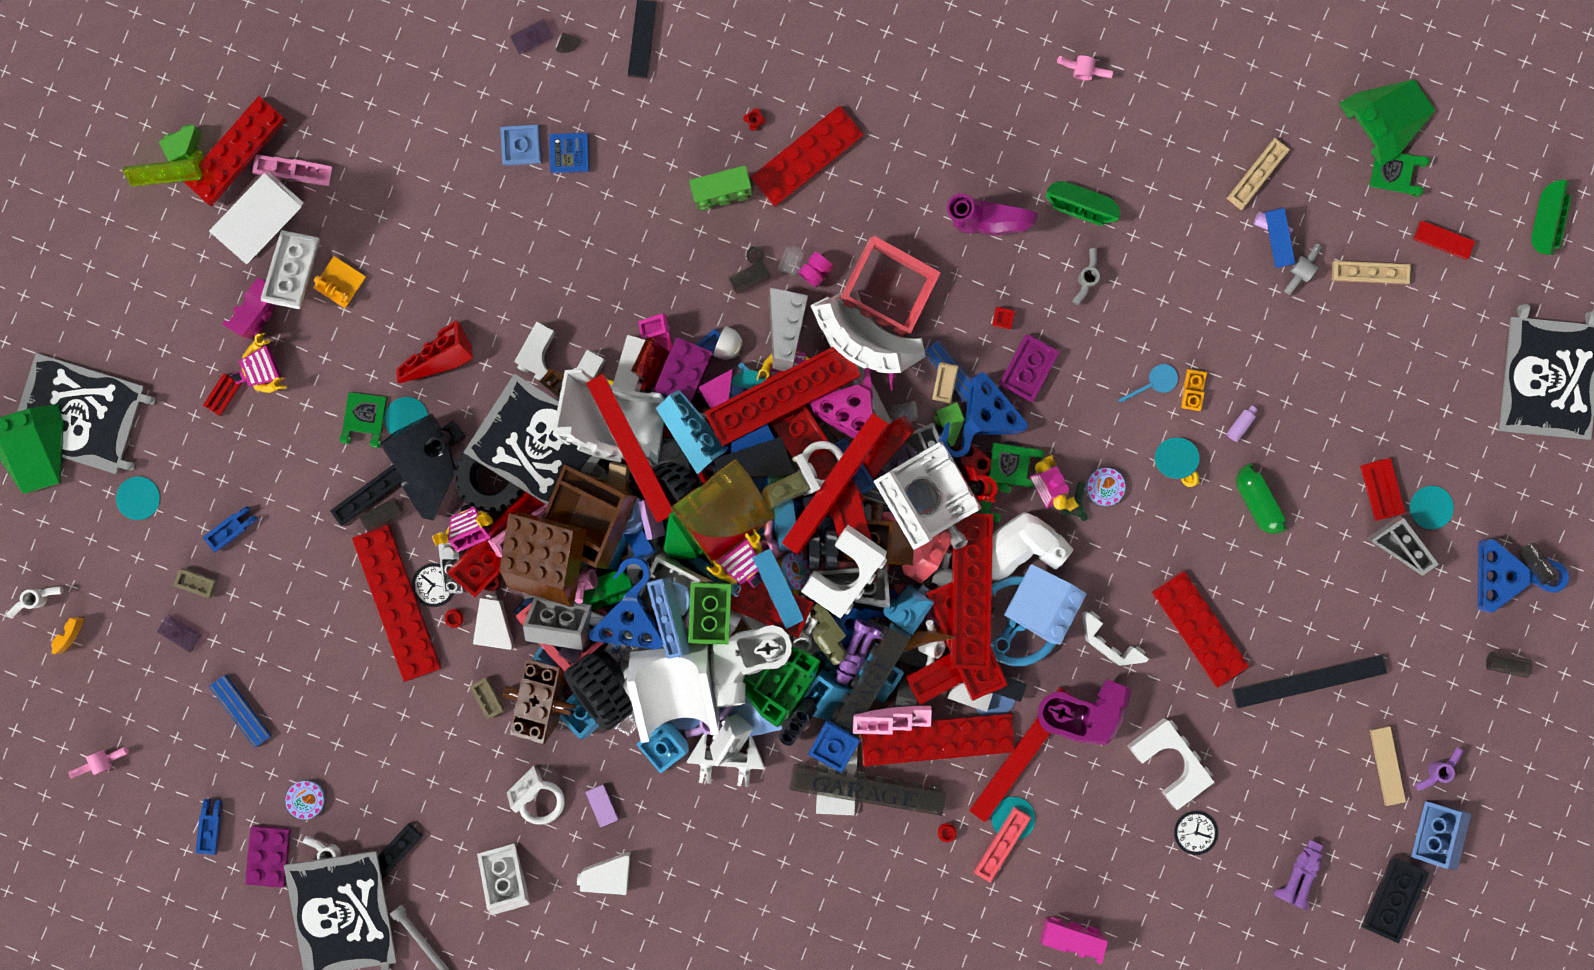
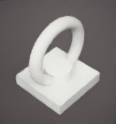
M827 441L814 442L802 454L790 459L794 473L801 471L809 487L803 496L819 490L825 481L817 479L814 467L808 462L810 455L818 449H827L836 456L837 461L842 457V451L833 443Z
M535 766L507 792L510 808L515 813L520 811L522 817L533 824L542 825L554 821L562 813L565 804L562 790L554 783L542 781L540 771ZM540 789H547L552 791L557 798V805L554 811L543 817L530 814L526 803L531 802L537 796Z

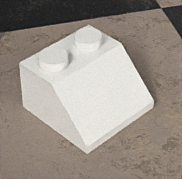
M738 713L727 716L721 723L722 728L719 730V734H715L712 738L714 741L710 745V750L716 766L735 758L754 729Z

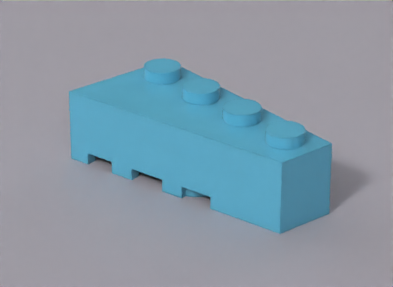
M680 390L670 394L656 408L697 474L713 464L714 459L721 457L730 449L728 446L722 448L712 427Z

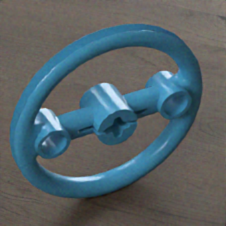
M1014 576L994 582L992 584V595L1004 587L1020 585L1024 577ZM1007 617V627L1000 637H996L993 640L991 648L998 662L1011 666H1026L1043 659L1056 644H1051L1047 641L1040 650L1026 657L1015 658L1006 656L1005 652L1009 650L1010 641L1017 631L1026 629ZM1003 639L1005 642V647L1002 650H999L997 647V643L999 640Z

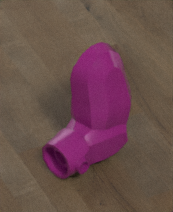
M961 193L952 196L947 204V212L953 221V226L967 234L980 233L989 236H1002L1011 233H1021L1034 226L1038 217V213L1030 210L981 201Z
M1106 679L1097 694L1099 698L1093 703L1076 699L1064 692H1053L1044 697L1039 704L1038 718L1040 725L1047 732L1060 735L1075 742L1107 745L1115 737L1123 722L1132 689Z

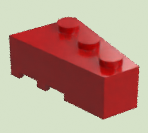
M906 415L889 424L863 462L872 479H875L881 473L884 467L915 432Z

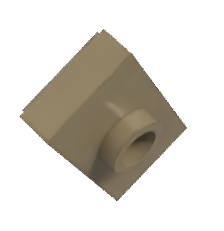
M179 568L173 586L211 599L218 580Z
M488 677L469 686L487 720L505 711Z

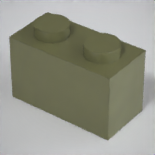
M798 471L766 486L762 494L771 510L805 494L809 487L801 471Z

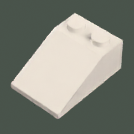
M515 843L477 854L486 906L492 915L530 905L527 886Z

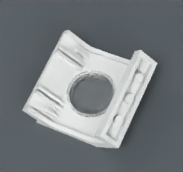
M943 441L926 449L874 481L914 550L931 541L932 537L981 509L980 504Z

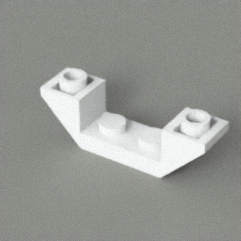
M1084 611L1082 613L1085 640L1115 664L1121 666L1144 663L1149 660L1144 656L1146 652L1138 646L1136 648L1129 646L1122 657H1120L1122 653L1113 646L1111 649L1105 645L1106 641L1099 635L1094 637L1103 624L1099 621L1101 617L1093 611L1090 613Z

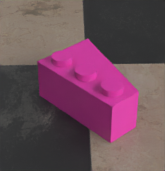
M258 277L244 294L245 300L242 305L234 307L233 312L235 314L229 322L224 320L223 326L251 340H255V336L262 333V326L265 321L267 322L271 318V311L276 305L261 301L265 280Z
M1052 916L1051 919L1045 918L1040 936L1042 945L1063 952L1079 954L1078 957L1085 958V956L1096 958V963H1103L1108 941L1100 932V929L1089 926L1084 928L1077 922L1070 921L1068 924L1062 922V919Z

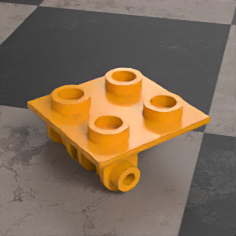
M333 256L322 275L315 277L314 282L316 284L313 288L343 308H346L366 276Z

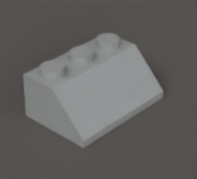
M534 597L523 624L525 641L583 650L588 636L592 606L574 602V607H569L540 597Z

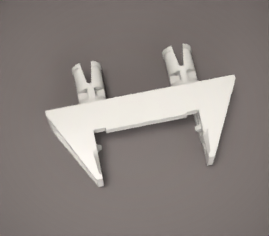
M704 733L689 756L687 763L699 764V783L703 782L704 775L706 774L707 784H710L712 766L715 764L711 751L706 750L708 748L706 746L707 734ZM752 736L749 737L748 749H746L748 754L739 752L735 758L719 765L737 767L739 769L737 786H741L742 779L745 777V787H749L750 770L764 769L763 760Z

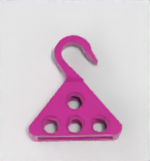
M864 368V381L862 384L826 394L812 401L811 407L814 416L855 438L856 434L860 431L857 429L863 427L873 413V390L871 383L873 369ZM888 373L890 387L893 390L896 373Z

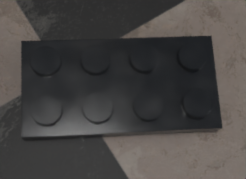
M1391 856L1361 927L1399 944L1429 876V872Z

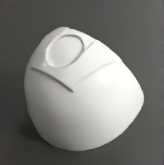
M724 327L717 342L714 357L728 360L739 355L743 342L738 332L730 327Z

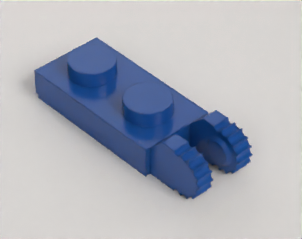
M248 506L236 514H232L203 537L214 553H217L247 530V527L257 521L258 518L256 516L248 518L244 523L240 521L239 518L251 510Z
M204 799L201 814L199 815L196 853L216 855L219 842L222 800H216L212 815L208 814L210 799Z

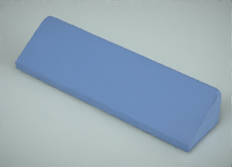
M665 577L647 582L667 659L691 653L671 578Z

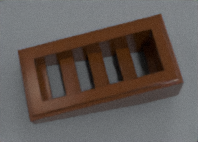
M551 367L539 382L560 399L562 383L556 390L554 387L560 379L563 381L564 377ZM555 374L557 377L549 385L547 382Z

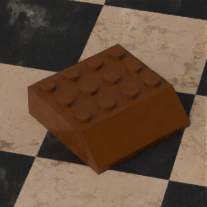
M564 464L543 518L586 529L582 561L595 568L608 569L637 496L591 473Z
M524 512L509 513L499 569L507 587L574 607L587 530Z

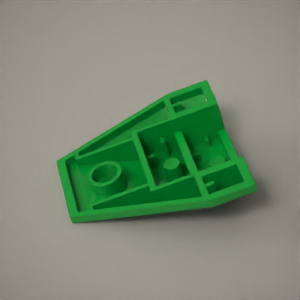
M1414 79L1357 92L1339 103L1348 119L1356 117L1375 147L1371 150V153L1380 166L1396 158L1435 112V109Z
M59 404L28 408L0 417V461L22 494L61 483L64 422Z
M698 487L669 514L664 551L668 558H698L706 553L689 528L707 537L723 536L725 532V504L720 496Z
M792 647L790 657L781 667L763 669L758 673L745 676L743 683H746L745 695L761 717L774 726L779 727L794 713L814 682L820 660L805 650Z

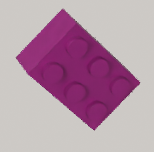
M676 337L654 391L668 397L675 391L680 390L692 404L713 357V353Z

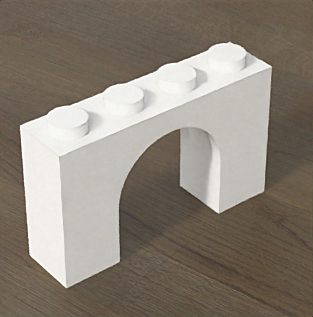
M536 322L514 361L519 364L517 368L525 373L531 371L535 373L534 378L541 380L548 372L544 360L545 353L556 333ZM587 350L577 368L583 369L587 374L596 378L606 360ZM553 375L549 382L552 383L557 376ZM561 379L555 385L554 389H557L561 385V383L563 382Z
M849 525L846 526L838 537L835 546L856 561L860 571L859 577L850 584L838 585L817 571H814L801 591L839 618L844 613L848 614L854 606L852 604L854 599L859 600L865 591L863 587L866 583L871 584L876 576L874 572L877 568L882 569L887 561L885 558L886 550Z
M1163 718L1127 746L1142 764L1162 749L1173 748L1181 753L1184 759V771L1178 780L1162 791L1170 804L1178 810L1214 783L1211 778L1213 774L1206 766L1203 768L1200 764L1201 758L1195 751L1191 752L1188 748L1190 743L1183 735L1180 737L1176 732L1178 727L1172 720L1168 721Z

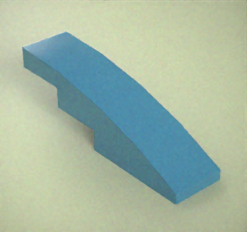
M783 478L768 479V483L771 485ZM793 499L772 509L779 551L790 550L782 544V541L796 523Z
M771 549L752 557L785 628L787 629L803 621L802 614Z

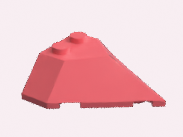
M936 508L923 509L918 514L929 515L933 513ZM891 511L883 512L882 521L897 522ZM948 528L932 537L931 541L914 550L913 566L902 565L904 575L922 584L938 569L951 544V533Z

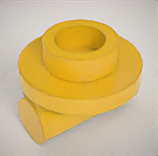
M1196 470L1190 476L1181 479L1183 484L1188 487L1200 484L1199 475Z

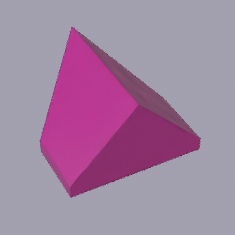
M665 313L638 321L641 339L650 341L664 350L671 351L672 340L668 317Z
M733 369L699 387L710 409L729 400Z

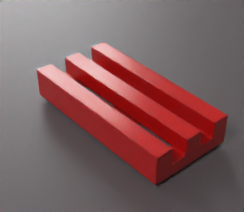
M223 373L203 406L221 416L238 391L241 383L236 384L233 378ZM226 380H228L223 389L221 390V392L219 393L220 389L222 388ZM233 383L234 386L230 390L229 394L227 395L219 409H216L222 398L225 396L227 390ZM219 393L218 397L216 398V400L214 401V403L211 405V403L213 402V400L215 399V397H216L217 394Z

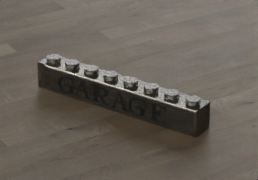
M890 623L889 627L885 626L879 635L881 637L878 644L875 642L870 650L872 654L870 659L864 660L860 667L862 670L859 676L855 675L850 684L852 686L851 691H846L841 699V702H843L841 708H836L831 716L833 718L832 723L852 734L854 715L868 711L911 639L910 633L893 623Z
M807 762L793 763L789 784L792 791L940 816L943 814L946 792L940 785L931 784V786H925L919 781L907 783L901 778L890 780L878 774H875L874 777L866 776L867 774L861 771H855L854 774L844 769L841 773L837 770H831L825 765L813 767L809 766L810 764Z

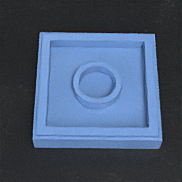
M539 125L500 127L503 166L541 164Z

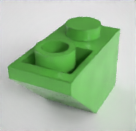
M193 124L183 126L180 131L169 133L163 137L164 139L158 141L168 162L177 166L193 158L201 130Z
M958 403L934 412L936 415L933 417L937 427H941L942 432L945 424L950 422L947 439L949 447L954 446L964 423Z

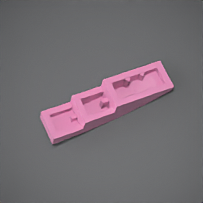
M257 154L252 172L262 176L269 170L278 179L329 186L332 167L296 159L290 160Z
M931 706L894 707L855 714L853 734H892V730L912 731V726L931 727Z

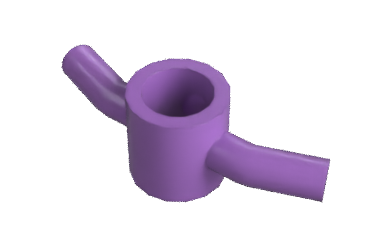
M1456 747L1451 758L1446 763L1441 761L1431 763L1428 769L1430 777L1415 783L1416 789L1419 791L1430 787L1437 781L1443 783L1452 781L1455 775L1453 767L1458 763L1464 751ZM1444 767V774L1439 776V770Z

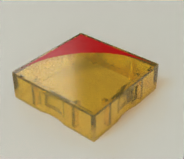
M736 459L713 475L704 485L693 490L671 507V510L711 564H714L713 560L718 561L743 542V540L747 539L746 533L751 536L754 533L753 529L757 531L775 517L748 473Z

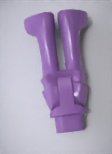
M856 619L848 648L845 649L847 656L839 663L836 671L838 675L835 681L848 685L866 661L865 658L873 640L876 638L884 639L887 632L871 622L867 623L862 619ZM862 639L861 645H860L858 651L856 652V649H857V647H858V644H859L860 640Z
M1309 840L1307 847L1303 848L1305 851H1302L1296 858L1297 861L1293 865L1294 868L1287 886L1284 889H1276L1273 895L1307 911L1309 908L1308 896L1314 878L1317 877V871L1320 870V863L1323 857L1321 852L1324 846ZM1302 874H1305L1301 888L1295 896Z

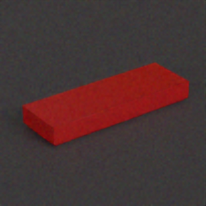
M1425 221L1419 222L1413 240L1465 260L1469 259L1475 243L1471 239Z

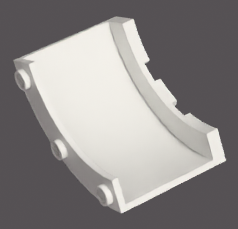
M858 290L851 291L849 296L861 302ZM842 293L813 306L821 330L825 331L832 346L845 358L863 368H870L881 373H901L926 357L922 338H904L884 330L871 317L867 318L861 315L860 310L855 307L850 309L843 305L844 302L839 299Z
M580 368L565 370L553 435L567 445L571 443L577 445V450L621 462V459H624L586 385V382L594 378ZM610 385L650 464L657 465L664 421L656 408L665 398L658 392H634Z

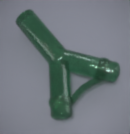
M1078 481L1074 500L1079 504L1077 507L1079 515L1070 513L1072 511L1068 509H1063L1061 511L1062 516L1075 515L1081 521L1088 519L1081 502L1086 483Z

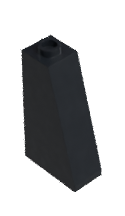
M782 437L714 459L715 465L711 466L714 476H719L720 481L778 479L794 474Z

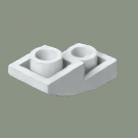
M959 683L950 689L948 699L987 712L993 694L990 693L971 701L964 683Z

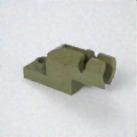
M816 603L813 606V609L816 611L814 616L820 623L811 631L812 637L829 661L837 665L847 656V651L841 642L846 635L826 608Z

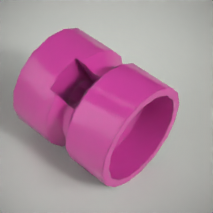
M814 251L808 259L809 263L804 264L798 271V274L809 284L817 288L823 281V275H828L833 269V265L821 254Z

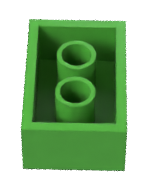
M745 165L689 180L697 210L701 209V211L712 209V206L717 204L720 206L728 205L731 203L730 201L736 199L744 201L752 195Z
M690 582L688 643L729 645L731 583Z

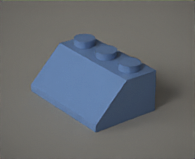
M1425 801L1411 857L1446 869L1458 870L1471 813Z

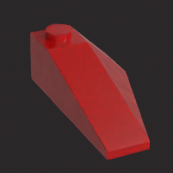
M457 320L442 328L436 333L438 337L431 343L427 341L418 355L413 354L396 369V378L399 384L457 368L473 358L472 345Z

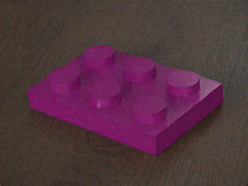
M1025 334L998 385L1032 403L1060 352Z
M255 825L250 827L245 885L279 888L286 886L284 865L288 864L291 829Z

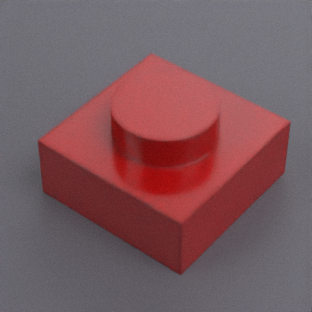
M995 307L992 326L1011 330L1015 311Z

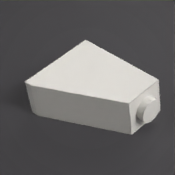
M486 594V598H480L473 644L512 650L515 647L503 601L498 600V596Z
M626 852L583 868L581 874L578 873L577 885H580V891L626 895L629 885L631 852Z

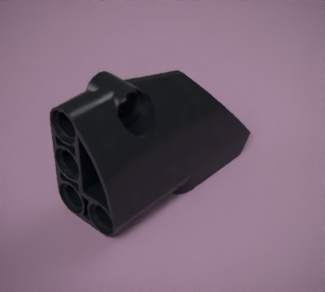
M433 413L395 431L380 443L382 449L399 473L401 486L422 518L432 521L435 520L445 493L454 478V470H456L449 448L452 444V436L447 431L441 430L442 428Z

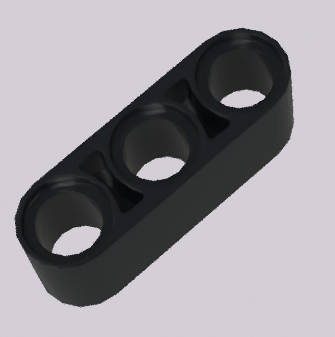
M803 699L780 732L779 740L784 745L792 746L817 711V705L813 700Z

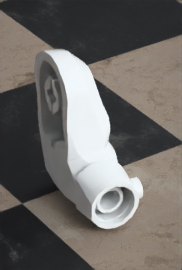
M1021 513L1002 525L993 534L992 582L1010 577L1020 564L1026 562L1033 554L1040 556L1039 559L1056 570L1066 561L1074 549L1061 534L1058 535L1047 523L1029 513Z
M771 625L760 629L742 631L729 637V645H713L710 657V672L714 684L713 691L717 707L745 704L746 683H743L745 676L758 673L763 669H776L787 662L792 652V644L789 635L782 628Z

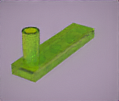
M194 150L188 160L125 166L122 172L131 187L199 180L203 174L198 166L204 155L201 151Z

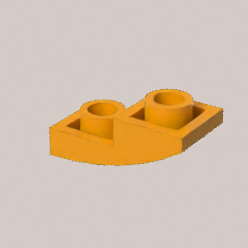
M1193 369L1186 370L1181 408L1201 411L1207 372Z
M72 617L66 621L64 625L65 633L57 634L52 641V654L63 653L70 647L81 630L84 618Z

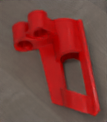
M971 443V455L958 458L964 479L967 484L970 481H978L980 483V491L974 495L977 500L995 503L994 497L998 490L997 484L992 478L984 476L991 468V462L983 452ZM962 444L958 447V451L961 450ZM979 459H983L986 463L985 468L982 470L977 467ZM988 483L990 484V487H991V491H990L989 494H987V493H988V490H989V485H988Z

